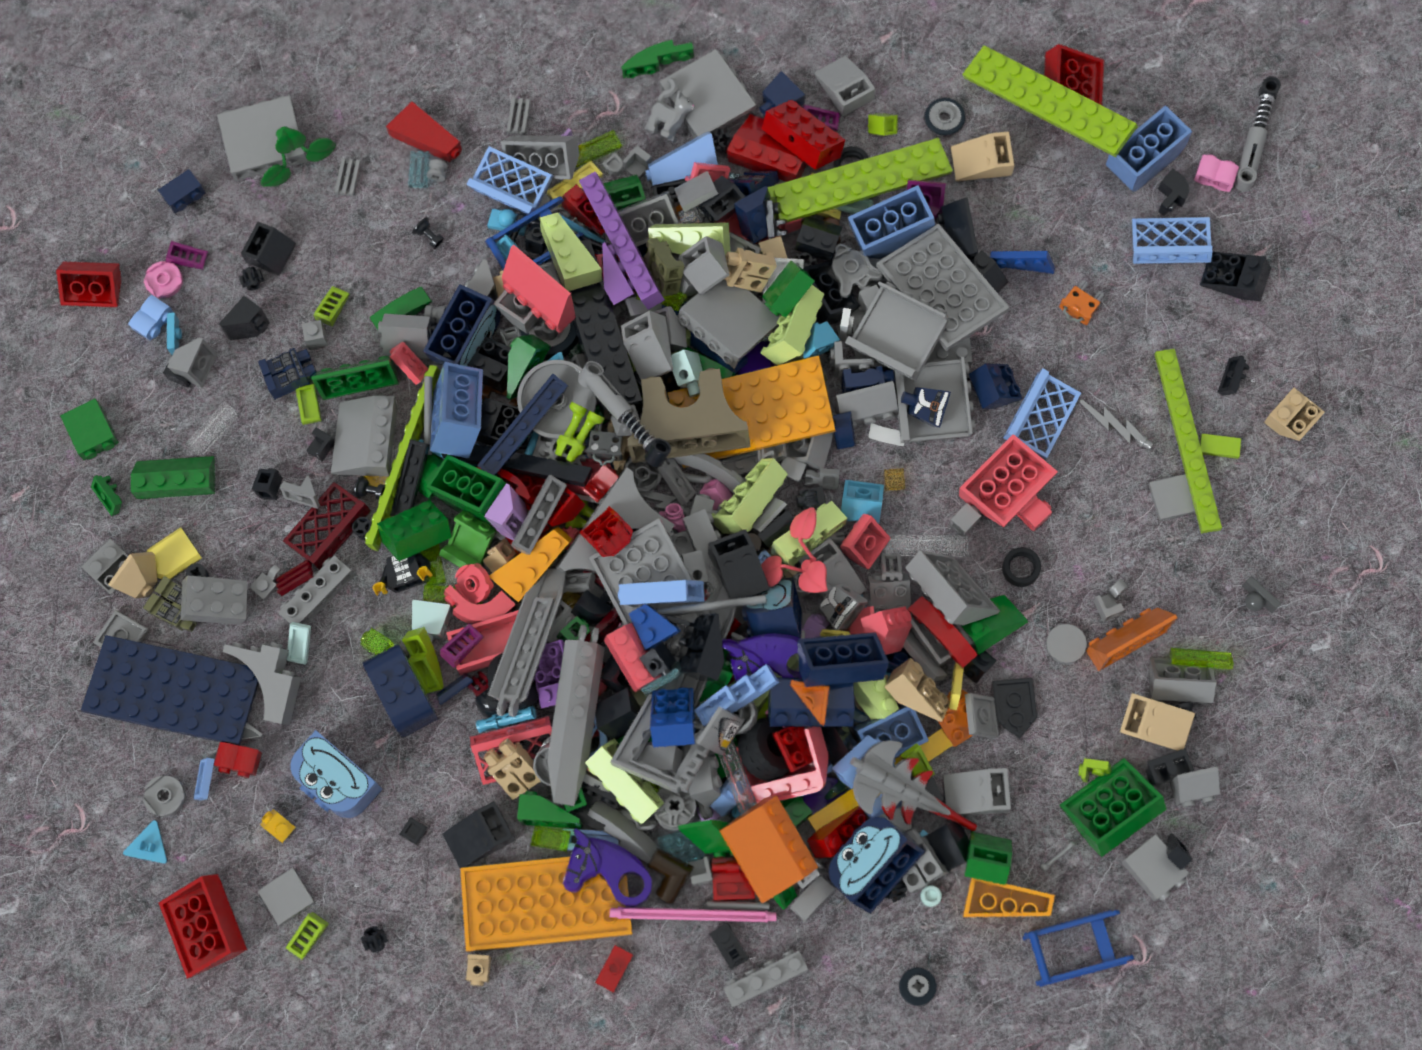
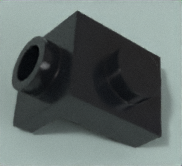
M984 651L964 667L963 673L974 683H978L997 660L987 651Z

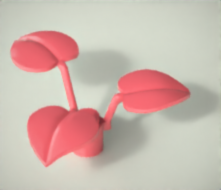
M814 507L799 513L793 519L790 526L791 536L798 538V542L810 559L804 560L801 568L782 564L780 556L773 555L768 557L761 566L769 588L779 583L783 575L782 569L786 568L802 573L798 580L801 590L808 593L828 591L825 564L821 561H816V557L811 554L803 542V539H809L813 535L816 528L817 517Z

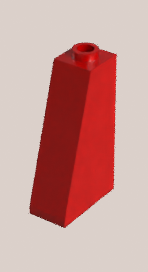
M412 101L386 126L388 134L392 138L449 163L461 154L462 147L460 141Z

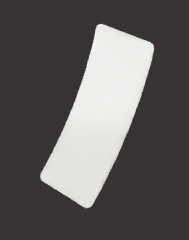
M871 423L869 438L904 446V443L900 441L899 430Z

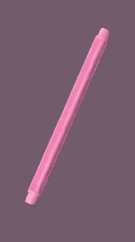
M618 907L610 908V917L618 919L768 923V921H776V912H768V910Z

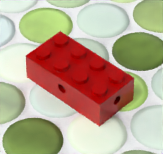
M791 99L766 111L762 130L816 170L841 157L845 139L798 105L797 102Z

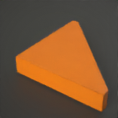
M791 680L790 686L818 722L824 725L829 686L805 687L804 682Z

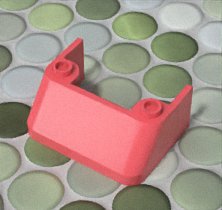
M812 726L805 729L814 762L792 773L789 772L776 780H761L750 774L739 757V747L734 748L748 799L753 805L775 795L781 801L818 792L825 787L829 754L821 726Z

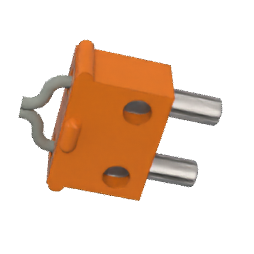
M1082 281L1078 287H1073L1065 299L1061 300L1059 308L1064 311V314L1067 316L1066 320L1069 322L1074 320L1088 325L1091 317L1101 303L1099 301L1104 296V293L1102 292L1101 294V291H1098L1093 298L1084 292L1088 283Z

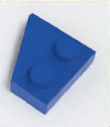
M644 604L629 613L645 650L649 651L660 642H664L681 632L677 626L670 623L667 618L657 613L648 604Z

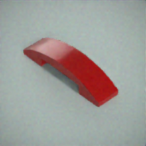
M501 469L496 476L516 488L515 492L520 498L532 506L536 499L534 494L519 478Z
M923 596L907 609L949 651V655L962 669L978 655L957 628L947 622L944 615Z

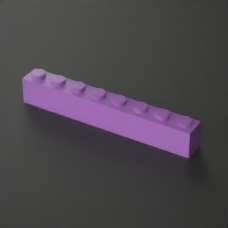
M595 171L579 180L643 304L649 310L663 302L665 299L601 178Z

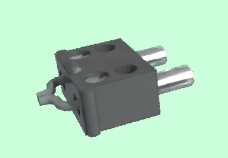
M602 423L599 424V428L598 424H596L594 431L591 430L589 447L586 449L587 457L599 462L600 466L612 463L613 461H621L623 436H616L615 430L614 433L601 431Z

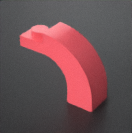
M451 585L444 590L445 601L452 607L456 606L453 609V615L471 625L510 613L515 609L516 605L502 591L485 604H473L465 600Z

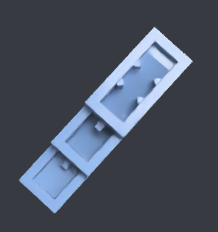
M764 665L751 676L745 675L731 687L724 686L694 711L702 725L706 727L719 706L733 713L778 684L779 681L770 666Z

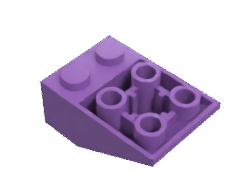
M604 242L602 243L604 289L613 305H616L635 294L636 291L630 278L627 277L621 261H618L615 256L617 253L612 244Z
M562 639L545 645L534 676L541 709L555 707L565 644Z

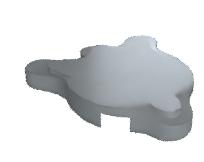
M838 244L836 246L832 262V273L840 283L841 297H849L854 285L862 289L870 281H879L883 278L881 271L871 265L869 258L864 256L861 250L860 252L852 250V248L847 247L845 244Z

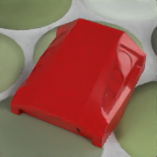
M610 506L585 529L579 531L581 536L602 557L615 556L630 543L633 533L632 528Z

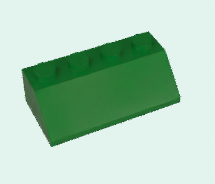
M215 457L136 461L131 472V493L136 499L215 494Z

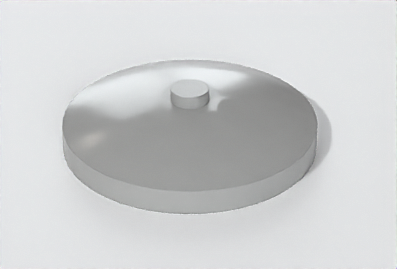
M549 360L533 367L523 378L517 396L520 413L552 373L569 386L533 430L535 433L551 439H558L560 434L564 435L573 417V412L569 408L571 402L588 409L575 435L583 427L589 410L595 413L597 397L590 389L583 387L578 382V377L583 370L578 365L565 360Z

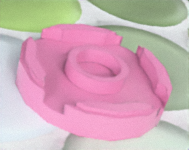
M160 261L147 269L144 284L151 295L157 298H169L180 290L183 284V276L175 264Z

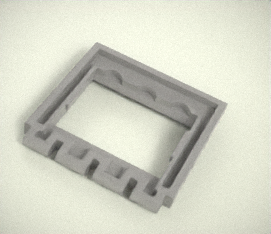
M649 694L611 759V765L675 793H679L680 790L687 792L694 780L691 776L695 777L703 764L700 758L705 759L710 751L696 742L705 727L695 713V726L700 728L695 737V744L690 746L674 777L666 775L661 770L649 765L636 762L651 737L652 694Z

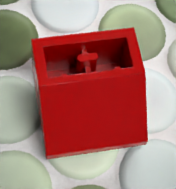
M790 726L773 734L790 773L814 762L804 726Z

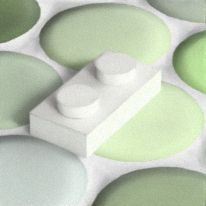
M843 308L839 335V339L842 341H846L847 336L852 335L854 316H850L851 309Z

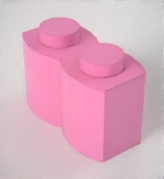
M1211 154L1202 155L1194 181L1212 186L1221 191L1230 192L1239 166L1229 160L1221 161Z

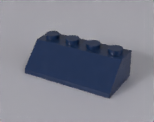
M876 632L798 639L797 642L799 672L805 687L884 680L889 662Z
M777 678L779 683L769 689L768 718L770 726H853V683L826 685L829 686L824 725L818 722L790 686L791 680L803 682L802 678Z

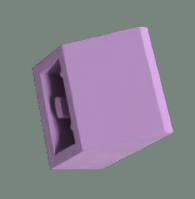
M506 483L484 517L501 535L514 540L527 516L526 503Z

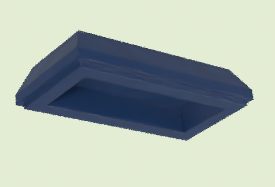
M851 411L833 415L837 450L856 446Z
M464 673L438 692L436 698L439 704H444L473 683L470 675Z

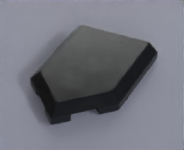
M1033 678L992 681L997 722L1020 739L1037 719Z

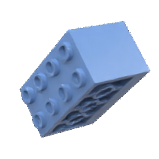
M444 362L433 391L430 451L463 458L470 457L481 429L483 369Z

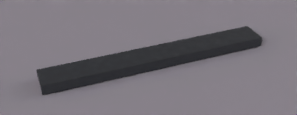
M474 444L469 458L450 456L465 463L478 465L492 447ZM517 452L513 454L502 468L509 472L547 479L548 475H552L563 483L582 487L587 485L593 472L591 467ZM441 453L443 458L447 456V454Z

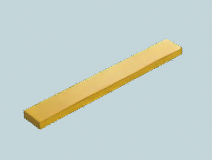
M942 728L928 736V742L919 745L928 762L953 746ZM897 757L895 759L896 762H894V764L896 765L901 760H903L902 757ZM853 789L848 790L807 818L815 832L858 806Z

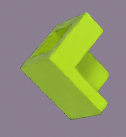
M885 113L868 114V133L883 136L897 134L898 115Z

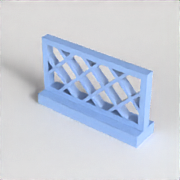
M489 146L473 179L469 178L466 185L474 191L528 215L538 208L553 175ZM494 153L498 156L499 161L490 164L489 158ZM512 161L514 169L505 171L504 163ZM500 165L502 173L493 176L492 168ZM525 168L529 169L530 176L521 179L519 171ZM489 171V179L484 181L479 179L482 172ZM516 172L518 181L509 184L507 176ZM541 175L545 176L544 183L537 186L535 178ZM504 177L506 185L498 188L495 180ZM532 179L534 188L525 191L523 183ZM520 184L522 192L513 195L511 187ZM536 192L537 197L534 203L528 201L527 194Z
M1210 217L1132 219L1133 264L1211 263L1213 251ZM1163 224L1167 227V229L1163 232H1160L1155 227L1157 225ZM1183 224L1187 228L1180 232L1175 226ZM1196 224H1205L1206 228L1200 232L1194 226ZM1136 225H1145L1148 229L1142 233L1136 228ZM1190 230L1197 235L1192 240L1185 236ZM1150 231L1158 235L1153 241L1146 236ZM1172 231L1178 236L1171 240L1165 235ZM1162 238L1168 244L1166 246H1158L1156 243ZM1182 238L1188 244L1178 246L1176 242ZM1201 238L1207 242V245L1198 246L1195 242ZM1141 239L1148 243L1147 246L1137 247V243Z
M1042 368L1037 373L1003 438L1008 440L1013 434L1019 437L1022 431L1028 430L1031 440H1020L1040 457L1047 459L1081 393L1049 375V371ZM1048 381L1055 384L1056 392H1047L1046 384ZM1069 392L1074 395L1073 400L1065 403L1062 393ZM1058 394L1061 404L1052 406L1049 396ZM1046 398L1048 408L1039 410L1038 399ZM1062 407L1064 417L1056 419L1053 409ZM1050 411L1052 421L1043 422L1041 412ZM1037 414L1040 424L1031 426L1029 416ZM1054 423L1055 434L1047 435L1045 425ZM1041 427L1044 437L1035 439L1032 429ZM1037 441H1046L1047 449L1045 452L1038 449Z

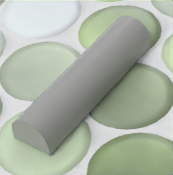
M548 475L511 544L514 549L527 555L531 554L567 486L565 483L552 475Z

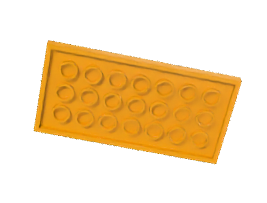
M819 355L722 379L724 396L729 407L736 416L747 422L751 447L704 454L719 460L836 432ZM687 388L667 392L669 403L675 407H688L694 404L700 396L690 397Z
M570 857L460 868L466 952L632 935L631 919L610 917V908L625 906L616 901L602 874L587 880L582 889L577 893L568 892L565 889L563 880ZM626 875L619 883V890L624 896L629 897Z

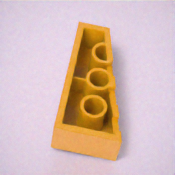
M557 527L537 541L530 555L521 552L489 575V577L517 602H520L525 593L549 569L573 539L561 528Z
M970 878L962 917L1051 916L1055 895L1014 885H1002Z

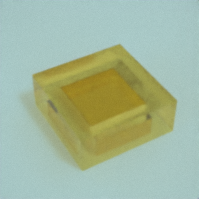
M904 468L884 470L885 491L905 489Z

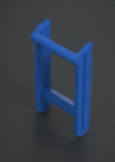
M562 196L549 201L485 240L487 248L490 247L502 270L505 268L506 260L496 243L503 236L511 235L535 219L551 215L552 212L550 210L564 201ZM583 232L576 234L579 240L584 238ZM548 251L533 261L539 266L550 260L551 255Z
M1108 910L1024 933V936H1022L1023 941L1030 939L1041 975V980L1036 981V985L1040 987L1127 964V961L1134 960V955L1115 959L1103 919L1121 914L1120 910ZM1091 923L1103 963L1050 977L1038 937Z

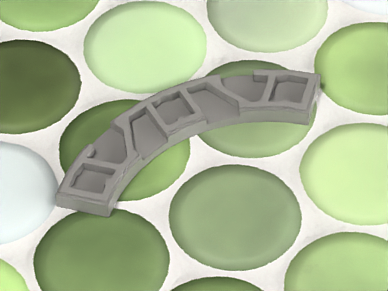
M696 454L674 458L677 464L690 466L711 475L724 484L733 494V490L737 485L739 486L741 483L746 482L733 469L731 471L721 465L722 462L709 455Z

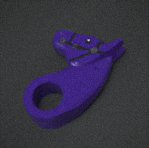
M763 634L738 642L722 639L723 648L730 651L735 683L745 675L751 676L764 665L770 666L772 671L782 678H802L799 671H794L787 666L788 659L798 653L797 642L800 638L785 634Z
M577 828L573 830L577 842L572 850L563 880V885L568 892H579L587 880L602 874L614 898L625 907H638L648 900L652 893V879L635 855L615 843L587 837ZM628 874L638 875L644 882L643 891L636 897H626L619 890L621 879Z

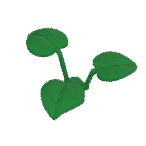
M289 127L279 128L276 131L278 140L275 149L278 153H281L283 164L282 166L276 164L270 167L263 175L260 185L263 187L279 186L289 179L291 171L289 168H286L285 154L290 153L292 150L295 151L297 148H301L307 152L306 159L308 161L317 162L327 158L334 151L336 142L329 138H320L312 142L309 148L303 146L306 142V137L303 133Z

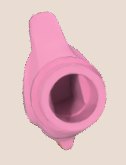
M669 504L665 511L658 513L673 523L675 526L672 529L677 530L678 533L686 530L682 521L685 515L679 504Z

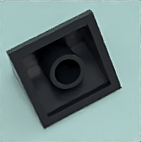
M629 687L597 703L595 712L597 729L610 739L615 738L617 740L626 735L641 709Z
M956 822L948 823L924 836L948 872L966 864L970 840L962 825Z

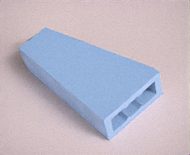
M705 132L647 164L648 170H645L647 181H651L652 185L684 179L686 176H691L694 162L718 165L711 132Z
M678 580L619 584L618 599L620 605L704 602V581Z

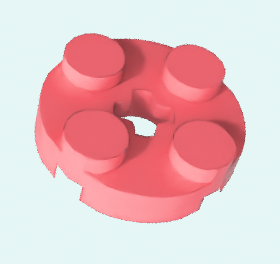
M479 563L464 565L458 569L455 578H457V584H455L456 591L465 600L473 604L486 600L494 586L487 571ZM471 579L474 581L475 587H472V586H471V584H472Z

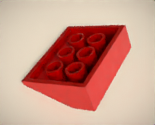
M1057 44L1045 53V77L1102 105L1103 59L1061 44Z
M750 114L735 133L727 149L728 162L753 171H777L779 180L785 182L801 178L807 163L762 130L763 118Z
M218 874L201 876L158 902L187 979L231 960L247 950Z

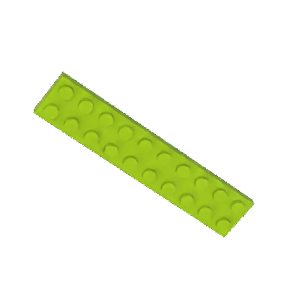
M983 45L962 74L965 79L1115 158L1138 127L1137 123Z
M939 138L774 185L768 187L770 197H777V202L780 203L781 211L778 214V219H786L787 222L905 188L907 187L908 180L929 181L949 175L953 170Z

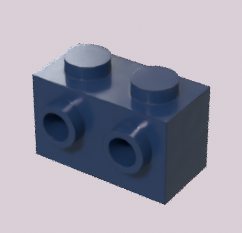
M190 169L158 189L160 195L174 214L183 211L187 205L199 200L206 193Z

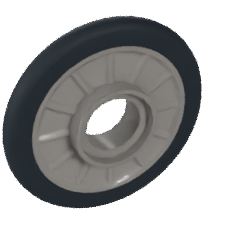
M950 98L934 100L925 111L927 126L939 135H951L958 132L963 127L966 119L965 111L961 104ZM942 113H948L950 115V119L943 120L940 118V115Z

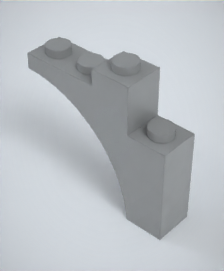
M233 642L232 646L224 644L223 652L244 662L256 676L264 698L263 720L290 725L301 678L294 676L295 672L284 670L289 650L282 649V644L270 642V646L262 644L261 648L250 646V650L245 649V644Z

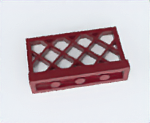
M335 482L318 499L320 507L327 505V513L318 515V509L311 507L283 540L286 545L306 560H309L318 570L322 568L323 563L328 558H331L353 533V522L359 517H367L371 512L363 501L358 500ZM335 489L340 491V498L331 500V494ZM353 501L356 503L352 509L345 510L344 502ZM341 503V511L331 512V504ZM341 515L339 524L332 525V517ZM328 518V526L318 527V519ZM314 520L315 528L305 530V524L308 521ZM328 530L327 538L319 540V532ZM315 533V541L306 542L305 534ZM295 536H302V543L293 544L290 542ZM315 545V552L308 556L306 554V547Z

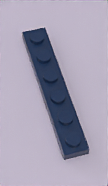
M552 373L477 466L483 471L496 476L569 386Z

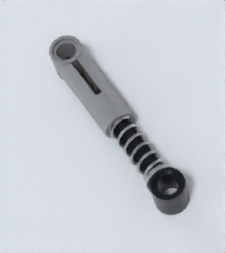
M1266 77L1258 91L1259 106H1257L1254 123L1249 128L1239 169L1234 181L1235 187L1242 192L1249 191L1257 178V171L1267 137L1265 127L1268 124L1266 122L1269 120L1268 115L1271 114L1269 112L1272 109L1271 104L1276 100V96L1281 88V83L1276 77ZM1250 156H1253V157H1252L1251 164H1250V167H1249V166H1248V163H1249V160H1250Z
M595 361L586 362L578 377L580 385L590 389L619 423L626 424V428L630 429L631 434H635V439H639V443L643 444L646 452L645 460L654 467L662 466L671 451L670 444L663 439L654 438V435H649V430L644 429L645 425L640 424L641 420H637L636 415H632L634 409L604 376V369L599 363Z

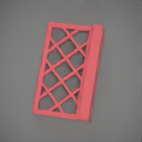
M549 716L470 737L471 749L474 753L483 785L496 782L493 776L485 777L484 772L489 765L484 759L479 757L478 752L489 751L495 748L496 753L500 755L501 752L498 751L499 744L508 738L514 744L520 743L522 740H528L532 743L526 751L531 758H535L536 755L530 751L535 744L540 747L543 743L537 741L539 737L545 734L551 736L552 726Z

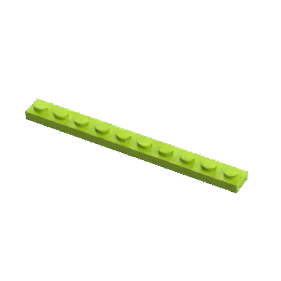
M1175 349L1156 351L1154 355L1200 532L1202 534L1220 531L1222 526Z
M430 365L428 371L424 374V377H432V402L433 391L441 373L439 368L434 365ZM424 383L418 391L417 402L412 407L410 421L405 426V435L399 443L397 457L392 462L390 476L385 481V490L379 498L377 512L373 514L370 531L365 536V544L371 550L379 551L382 542L377 523L391 517L390 514L409 441H419L424 427Z

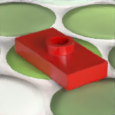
M614 945L595 983L614 993L633 954Z

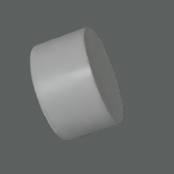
M1120 579L1110 587L1108 592L1116 599L1128 588V585Z

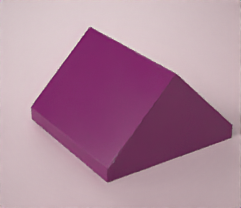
M908 180L906 190L919 185L936 220V214L944 205L946 183Z

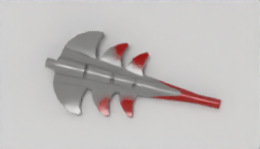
M890 740L880 741L872 745L861 760L855 757L851 759L850 764L856 767L857 772L853 782L854 797L858 805L867 814H872L874 801L882 793L881 807L889 820H893L895 808L902 801L901 814L905 824H911L913 813L918 807L956 822L973 832L976 830L977 824L962 817L925 790L933 771L920 772L911 780V772L919 762L918 758L903 759L893 767L894 757L902 747V743Z

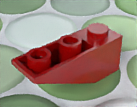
M576 184L563 195L562 207L573 218L576 217L579 222L603 235L605 230L585 192Z
M859 805L821 827L807 839L815 858L833 857L840 847L853 836L854 831L868 820Z

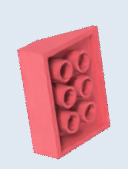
M513 245L510 248L502 274L503 288L509 294L513 293L516 295L517 300L523 306L527 305L530 307L534 316L545 320V324L552 331L555 329L561 333L576 318L571 293Z
M1013 434L959 488V497L970 506H975L984 516L1005 527L1058 471Z

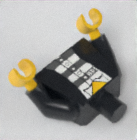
M417 553L399 562L394 556H390L386 559V565L380 581L375 583L372 589L376 596H378L381 591L384 595L387 594V587L389 590L398 593L430 581L429 577L433 576L430 571L431 562L421 553Z

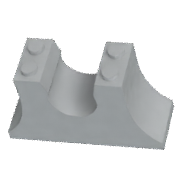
M627 467L621 471L618 480L609 489L582 528V530L585 529L610 506L633 531H637L660 518L670 537L675 532L672 530L675 525L653 510L641 497L634 482L633 471ZM579 533L555 568L561 572L584 570L597 574L589 559L597 551Z

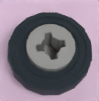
M915 967L908 969L899 981L900 994L911 1005H925L936 994L937 983L935 977L924 968Z

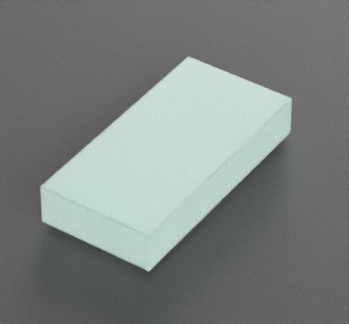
M296 622L290 624L287 647L289 651L286 661L306 665L311 635L310 625Z

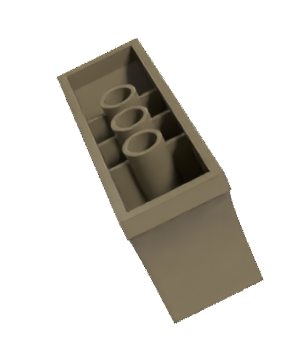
M709 368L705 371H700L698 382L700 396L694 404L688 407H675L668 402L666 388L661 377L650 376L646 379H641L643 412L640 424L645 425L644 429L649 430V435H654V438L663 439L670 444L671 451L667 458L751 447L747 422L734 414L725 399L720 369ZM632 434L627 438L632 463L645 462L646 452L643 444H640L639 439H635V434Z

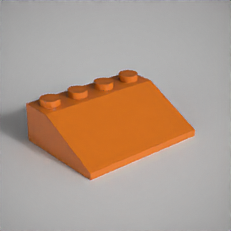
M1158 607L1153 610L1148 608L1139 614L1141 617L1136 620L1131 618L1123 623L1124 627L1118 630L1113 628L1106 633V637L1100 640L1098 637L1089 642L1086 652L1097 670L1101 671L1167 633L1178 618L1176 614Z
M777 795L761 800L719 830L761 903L766 902L804 879L818 868Z

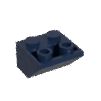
M985 363L969 374L982 409H996L1023 399L1009 364Z

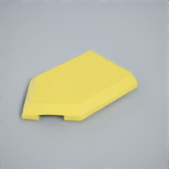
M181 527L147 550V552L155 554L157 578L161 580L164 576L171 580L186 570L191 564L202 559Z

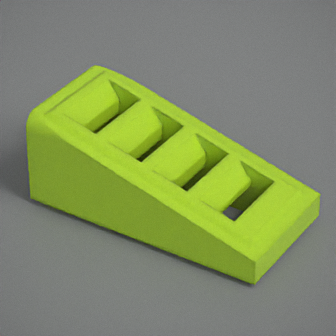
M332 286L313 315L315 320H321L322 323L333 327L350 294ZM334 293L341 295V299L333 296ZM332 299L334 301H337L338 303L334 304L330 302V300ZM327 306H331V307H333L334 309L331 310V309L327 308Z
M309 913L286 946V949L303 960L329 923L316 913ZM310 922L316 924L318 926V929L315 926H313ZM305 929H309L314 933V935L312 936L307 931H305ZM302 935L307 940H309V942H305L300 938V936ZM296 942L304 947V950L302 951L294 944Z

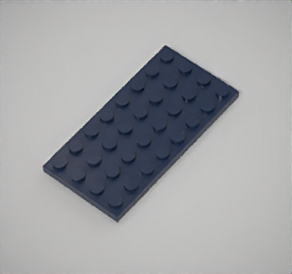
M105 635L81 711L240 746L259 682L251 669L246 665Z

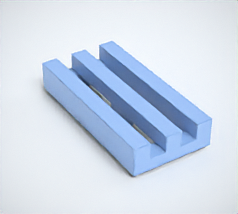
M212 758L200 760L194 800L202 801L208 798L214 759Z

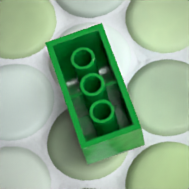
M447 454L426 488L458 513H461L463 510L469 512L475 518L488 523L494 528L484 516L506 485V482L497 476Z

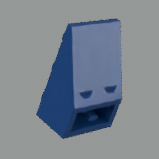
M682 687L679 689L652 691L650 730L653 747L695 744L693 688Z

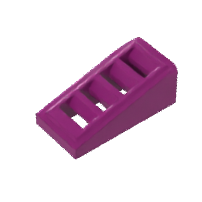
M809 105L803 106L806 111L810 112L813 116H817L818 120L822 121V117H825L823 123L833 131L838 130L840 113ZM829 118H833L832 124L829 123Z
M171 241L166 255V262L203 269L208 251ZM175 251H179L177 257L174 256ZM183 252L186 253L185 259L181 258ZM190 254H194L192 261L188 260ZM198 255H202V256H201V259H200V262L197 263V262H196L197 256H198Z
M468 624L440 649V656L455 668L484 636L472 625ZM469 633L474 640H471L466 634ZM463 639L468 645L466 646L460 640ZM457 645L461 651L457 650L454 646Z

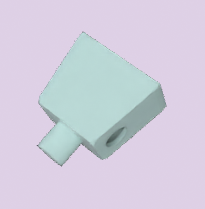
M688 350L672 354V372L677 385L687 388L690 397L700 395L698 382L700 371H703L699 354Z
M413 600L412 630L425 627L431 642L433 638L442 639L453 611L451 605Z

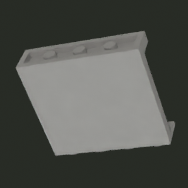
M717 49L659 81L661 92L671 88L667 79L673 78L678 83L677 92L666 98L672 108L675 107L678 91H681L685 97H690L694 104V109L685 115L683 124L693 138L709 131L711 134L715 133L749 112H752L753 115L756 114L757 102L755 98L749 96L745 84L739 82L735 70L729 68L725 56L720 54Z
M280 96L274 100L261 101L255 105H246L240 109L227 110L217 114L230 171L235 181L265 174L270 167L276 164L282 166V155L275 149L278 140L276 131L281 127H289L299 131L293 109L294 105L290 96ZM301 148L285 154L286 168L308 162L306 154Z
M722 280L702 295L696 294L681 307L677 316L683 326L687 327L710 350L718 354L725 363L734 369L741 358L772 332L774 333L779 326L777 324L779 316L773 314L763 302L747 289L727 286L726 280Z
M879 281L878 285L880 288L854 335L852 337L848 336L845 344L849 348L916 381L950 319L946 315L947 312L939 307L934 309L929 306L930 303L921 298L916 300L912 298L913 295L905 290L900 292L896 290L895 285L889 282L884 284Z
M964 357L958 360L927 362L916 381L893 370L901 443L971 437L972 431H975L974 419L971 420L970 412H973V402L969 400L968 393H971V384L966 378V374H969L968 362H965ZM915 387L951 392L940 428L932 427L909 415V405L901 403L903 392L913 394Z

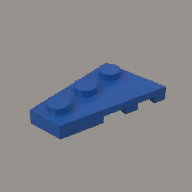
M991 251L990 257L998 264L999 268L1054 274L1055 266L1048 251Z

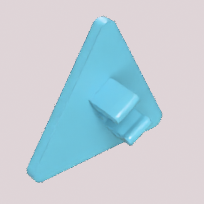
M153 820L123 851L125 856L163 864L167 863L157 821Z

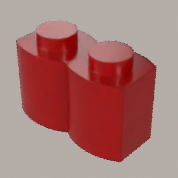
M220 742L213 766L219 768L218 772L230 774L231 771L238 772L237 776L249 778L250 775L256 776L262 752L249 747Z

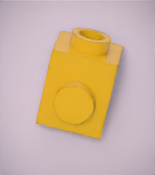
M274 809L271 812H266L261 819L260 825L281 843L295 829L293 824Z

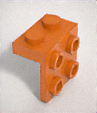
M961 689L957 710L948 708L943 721H938L953 747L958 746L973 736L969 735L965 694L969 693ZM950 691V692L948 693V695H947V697H948V699H949V702H950V693H951V691Z

